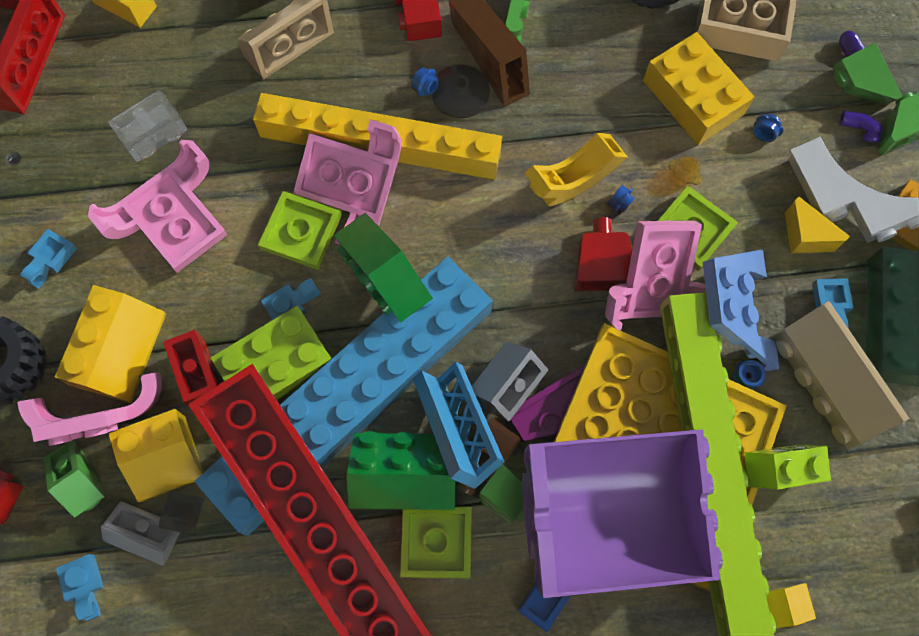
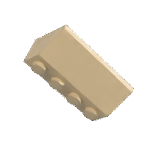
M830 301L789 325L774 337L778 352L783 358L788 359L794 369L797 381L807 388L813 397V404L816 410L826 417L832 426V433L835 439L843 444L847 450L910 419Z

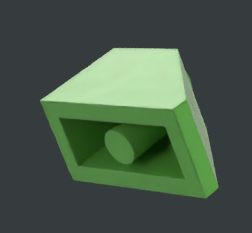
M876 43L840 60L833 66L836 83L843 87L848 94L888 105L903 97Z
M909 92L896 100V107L887 116L884 133L879 145L878 152L881 156L919 139V93L913 95L912 92Z
M74 439L66 442L44 457L47 490L74 518L84 511L93 509L105 497L99 476Z
M501 465L480 492L478 501L509 524H512L515 518L522 522L524 519L522 482L507 467Z

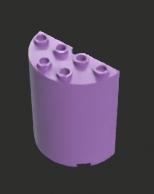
M703 429L539 443L526 446L523 459L527 473H522L525 530L530 559L535 558L534 578L543 598L720 580L719 569L722 568L723 560L721 551L716 546L715 532L718 530V518L716 512L713 509L709 510L707 504V496L713 494L714 483L711 474L707 470L706 458L709 457L710 448L707 438L703 435Z

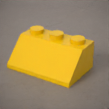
M93 285L55 378L71 387L131 404L166 313L124 293Z

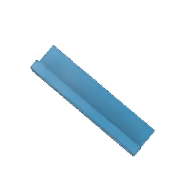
M456 361L439 378L421 370L413 378L449 477L475 489L505 461L465 370ZM456 378L454 391L449 393L446 386ZM461 400H466L467 404L463 417L458 416L457 413ZM471 424H476L477 430L472 442L467 437ZM487 449L490 458L479 467L478 461L481 450Z

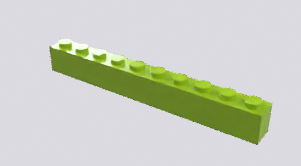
M706 292L670 295L660 304L681 429L682 431L703 429V435L707 438L710 448L709 457L706 458L708 473L713 478L714 491L712 495L707 496V504L709 510L713 509L718 518V530L715 532L716 546L720 549L723 560L722 568L719 569L720 580L708 581L718 636H774L776 633V622L772 613L769 612L767 602L769 586L765 576L762 575L760 565L762 549L759 541L755 539L753 529L755 513L752 505L748 502L746 492L748 476L745 469L741 466L739 455L742 448L741 440L738 434H735L733 424L735 408L732 401L728 398V372L722 366L720 356L722 341L720 336L716 334V330L710 326Z

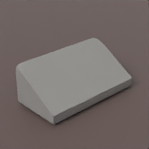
M122 501L119 502L101 526L104 542L160 565H164L182 529V525Z

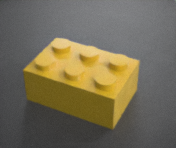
M695 32L651 60L643 82L697 145H700L744 116L755 98L698 32Z

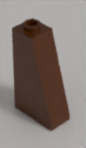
M448 0L453 26L501 103L507 106L529 95L526 49L484 0Z

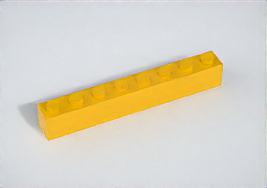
M266 93L260 94L253 121L261 138L306 146L310 133L368 151L370 134L367 132L370 119L394 126L401 137L399 163L493 180L496 178L502 145V136Z

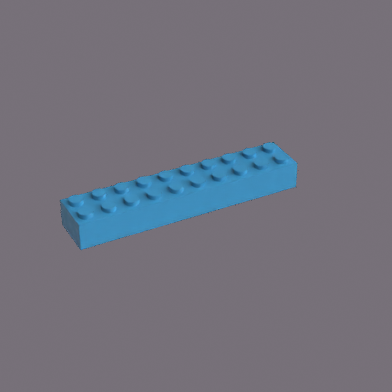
M448 256L421 279L433 297L431 301L401 323L393 313L388 316L383 313L280 405L321 468L353 440L354 433H361L414 384L413 378L421 370L427 372L492 312L493 300ZM223 457L194 481L238 533L249 536L264 522V519Z

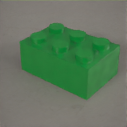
M366 212L334 234L341 245L336 250L386 316L393 313L401 323L433 299L402 250Z
M373 431L354 433L347 469L348 509L455 510V480L449 477L433 433H376Z

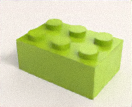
M298 305L210 357L224 381L253 363L279 404L290 397L331 360L330 355Z

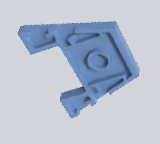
M763 250L704 261L703 270L710 326L734 346L742 345L750 359L758 358L762 362L761 365L765 371L778 370L779 362L776 341L758 335L756 323L759 321V314L753 303L754 280L767 277Z

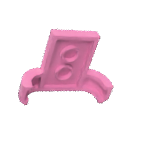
M370 119L367 132L370 134L368 151L309 133L293 194L350 212L345 226L365 212L379 226L401 151V137L394 126Z
M181 140L179 142L180 153L176 160L121 201L106 208H100L92 204L88 212L89 219L102 235L108 239L124 238L141 229L177 273L228 235L192 192L203 181L209 170L208 158L192 140Z
M638 221L627 283L612 286L609 289L605 316L618 331L622 329V322L619 321L621 319L662 317L660 304L670 295L706 292L705 284L690 282L702 224L696 221Z
M160 372L142 375L141 394L131 405L68 419H61L52 415L45 405L44 398L19 401L17 404L22 419L31 428L33 441L47 439L48 445L51 446L84 437L83 431L85 438L118 430L117 423L146 414L159 400L162 391V379Z

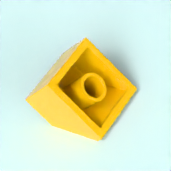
M176 409L109 433L117 465L138 502L146 501L191 484L203 474L187 418Z

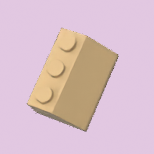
M293 0L290 5L278 13L270 15L267 20L255 28L247 30L237 39L243 56L263 80L334 33L328 1Z

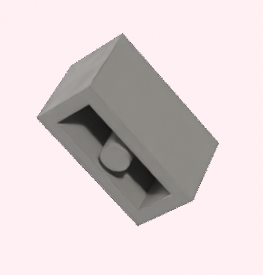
M507 341L472 385V389L480 406L485 411L510 421L547 373L548 368L531 349Z

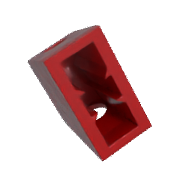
M600 217L592 221L593 233H584L579 244L574 291H609L612 286L627 283L633 250L628 233L612 232L610 218Z

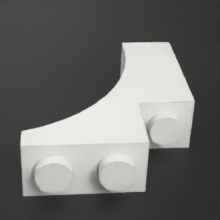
M821 136L790 150L789 162L811 206L831 222L843 219L849 214L848 211H851L867 243L875 239L878 242L886 241L896 236L897 230L907 226L910 230L919 227V198L892 196L878 192L858 182L837 164L826 148Z

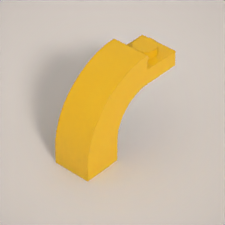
M596 133L582 148L562 162L550 166L533 165L524 174L531 182L530 188L537 196L542 197L548 206H553L568 201L591 188L615 170L628 157L610 134Z

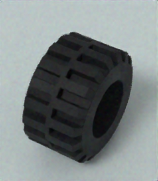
M4 316L0 317V348L7 346L8 353L5 363L0 368V402L6 405L13 403V397L21 400L26 397V390L33 391L37 387L34 382L36 379H42L44 373L40 371V368L46 366V359L41 357V355L45 354V349L39 344L40 340L38 337L20 324Z

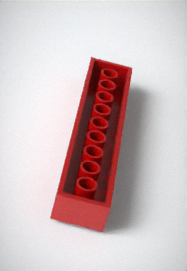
M253 363L188 404L339 636H431Z

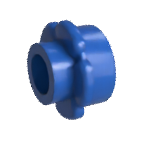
M424 67L420 68L412 80V88L417 91L419 96L433 94L439 84L436 71L432 68L429 70Z
M764 114L756 118L757 121L754 123L753 133L759 140L772 142L777 136L782 135L784 128L781 126V121L777 116Z
M622 184L607 203L614 209L613 213H616L618 209L624 213L635 199L630 195L633 192V188L629 190Z
M753 360L738 362L735 366L736 370L732 373L734 382L753 391L756 387L760 388L765 382L763 366ZM746 373L751 374L750 379L746 377Z

